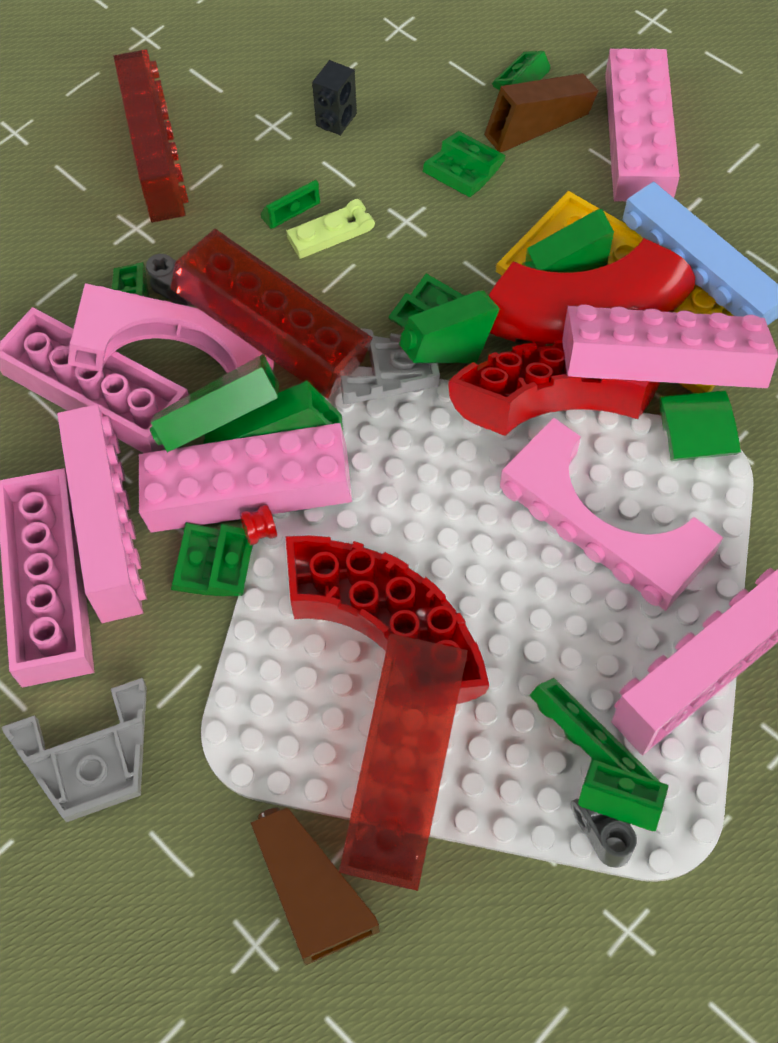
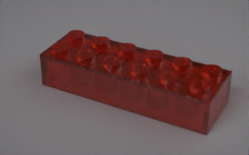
M147 49L113 55L139 180L151 223L186 216L183 204L189 203L185 185L179 186L180 182H184L180 163L174 164L173 162L178 161L179 157L175 142L169 143L170 140H174L170 121H165L170 119L161 80H154L160 78L156 60L150 61Z
M213 229L175 262L171 290L301 381H308L327 399L341 386V376H350L363 362L373 337L217 229Z
M395 634L389 635L339 873L418 891L468 650Z

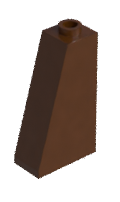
M583 73L501 86L484 135L498 152L507 151L589 115L599 90Z
M278 807L265 810L257 816L258 820L251 822L305 965L311 964L380 932L375 915L288 807L281 810Z

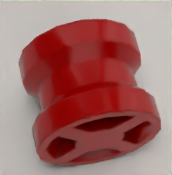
M267 504L260 506L258 511L252 513L249 511L240 512L242 525L250 545L257 544L259 539L265 537L269 539L277 537L276 526Z

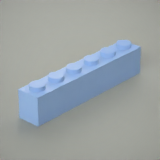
M654 181L627 199L622 219L631 230L637 232L642 238L665 247L684 258L694 272L695 285L701 287L713 297L717 304L723 306L734 316L756 315L760 318H765L767 325L778 318V284Z

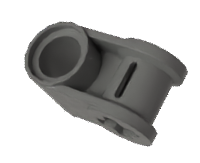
M156 254L146 262L148 274L152 276L150 279L152 290L175 304L190 307L207 288L205 278L198 271L183 265L169 255Z
M578 798L572 800L571 807L581 829L586 833L601 862L613 868L622 867L628 863L637 844V837L631 825L580 807L578 805ZM613 837L623 841L626 850L621 852L614 851L607 845L606 840Z

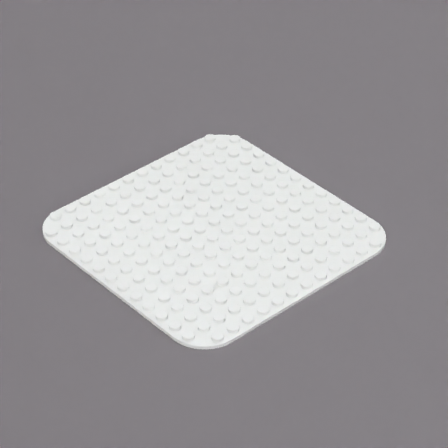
M350 366L337 369L312 382L311 385L342 414L352 502L272 514L277 537L273 539L265 537L259 539L258 543L253 545L243 595L238 596L201 725L203 751L217 778L235 793L260 802L634 880L666 881L685 875L699 866L716 846L723 828L737 677L643 756L611 721L616 711L614 705L622 697L619 692L629 681L635 677L639 681L649 674L648 668L656 659L662 655H665L667 658L672 656L677 651L675 646L682 638L691 632L695 636L705 629L702 626L703 623L718 610L722 614L731 607L729 602L745 588L753 498V474L743 451L741 450V453L737 455L671 461L667 430L663 431L661 415L642 413L637 420L625 415L598 410H562L531 418L519 424L504 436L464 419L454 408L449 397V380L439 379V386L343 404L341 376H373L371 367ZM553 418L581 436L577 455L569 465V475L579 499L598 518L624 531L638 534H660L675 530L695 517L723 537L716 554L666 611L659 606L648 603L641 595V592L630 584L620 582L610 569L602 563L592 561L587 557L582 548L573 542H568L561 538L555 528L545 521L537 520L532 516L528 508L518 501L509 499L500 488L502 470ZM285 536L331 537V540L353 544V541L364 544V548L381 554L386 552L409 564V568L423 578L427 577L446 595V599L456 612L460 613L465 619L466 626L474 641L477 642L484 660L489 681L487 692L479 698L465 703L413 709L411 695L400 669L376 642L363 633L336 622L320 619H294L290 601ZM552 678H555L660 782L669 785L656 831H649L630 824L635 831L637 844L630 860L622 867H608L601 862L572 811L571 801L580 797L581 789L592 760L591 757L580 746L569 741L564 734V730L552 718L542 714L537 707V703L529 696L537 685ZM614 837L606 840L607 845L612 850L617 852L626 850L622 840Z

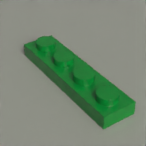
M555 678L537 685L529 695L537 703L540 712L546 717L552 718L564 730L567 739L573 744L580 746L592 760L659 781Z

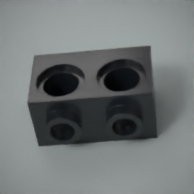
M329 60L312 81L315 120L317 127L341 136L357 114L355 69Z

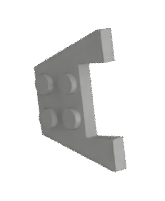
M334 324L335 350H368L373 376H341L343 404L439 386L440 373L437 363H413L399 345L401 335L391 333L389 339L373 336V331L361 328L360 333L345 331L346 325Z
M143 678L111 688L120 720L119 724L46 750L39 720L35 715L2 727L7 739L16 749L23 762L27 765L45 794L66 822L141 796L147 693L146 683Z

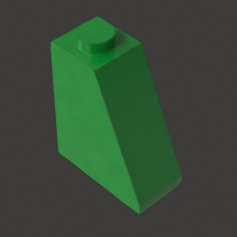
M603 209L593 211L528 247L526 261L522 265L537 270L558 273L583 272L606 266L608 264L614 231Z
M485 291L473 292L409 316L404 331L401 333L399 345L413 363H477L500 308Z

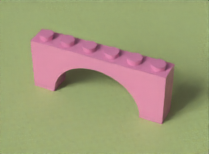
M85 283L70 341L68 365L102 372L106 360L120 347L138 340L161 338L177 340L203 350L213 357L227 374L262 354L265 355L273 370L279 327Z
M553 418L502 470L500 488L509 499L518 501L528 508L532 516L537 520L545 521L555 528L561 538L568 542H573L582 548L587 557L592 561L602 563L610 569L620 582L630 584L641 592V595L648 603L659 606L666 611L716 554L723 537L695 517L675 530L660 534H638L624 531L598 518L579 499L569 475V465L577 455L581 436Z

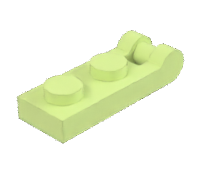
M354 199L342 209L286 230L287 239L299 259L370 231L374 227L375 221L369 213H365L366 208L362 201Z

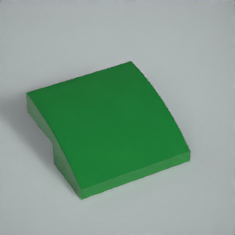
M457 131L443 140L440 152L424 162L422 172L471 197L496 173L505 161L506 155Z
M426 273L411 294H404L388 318L402 328H405L409 316L465 295Z
M726 390L659 398L663 431L667 430L671 461L737 455L741 453L737 426Z
M186 522L171 590L211 596H242L252 551V545L249 544L244 529L221 524L219 530Z

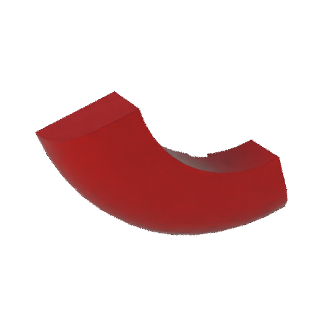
M645 238L637 247L621 259L589 271L574 273L548 272L530 268L513 261L489 294V297L500 308L490 334L514 342L516 338L536 342L538 347H543L546 344H553L554 340L563 339L568 306L590 305L595 308L612 309L613 307H624L628 310L645 311L646 309H657L661 312H673L693 291L695 275L691 266L684 258Z
M554 340L553 346L538 347L534 342L512 347V352L491 353L488 355L487 361L479 365L472 362L460 370L449 380L448 387L451 402L464 419L477 426L506 436L512 429L531 418L562 410H598L625 415L638 420L653 399L660 382L568 376L563 341Z
M285 536L290 601L294 619H320L336 622L351 627L376 642L400 669L411 695L413 709L465 703L477 699L487 692L489 681L477 642L471 636L462 615L456 612L446 599V595L427 577L423 578L409 568V564L386 552L381 554L364 548V544L353 541V544L334 541L331 540V537Z

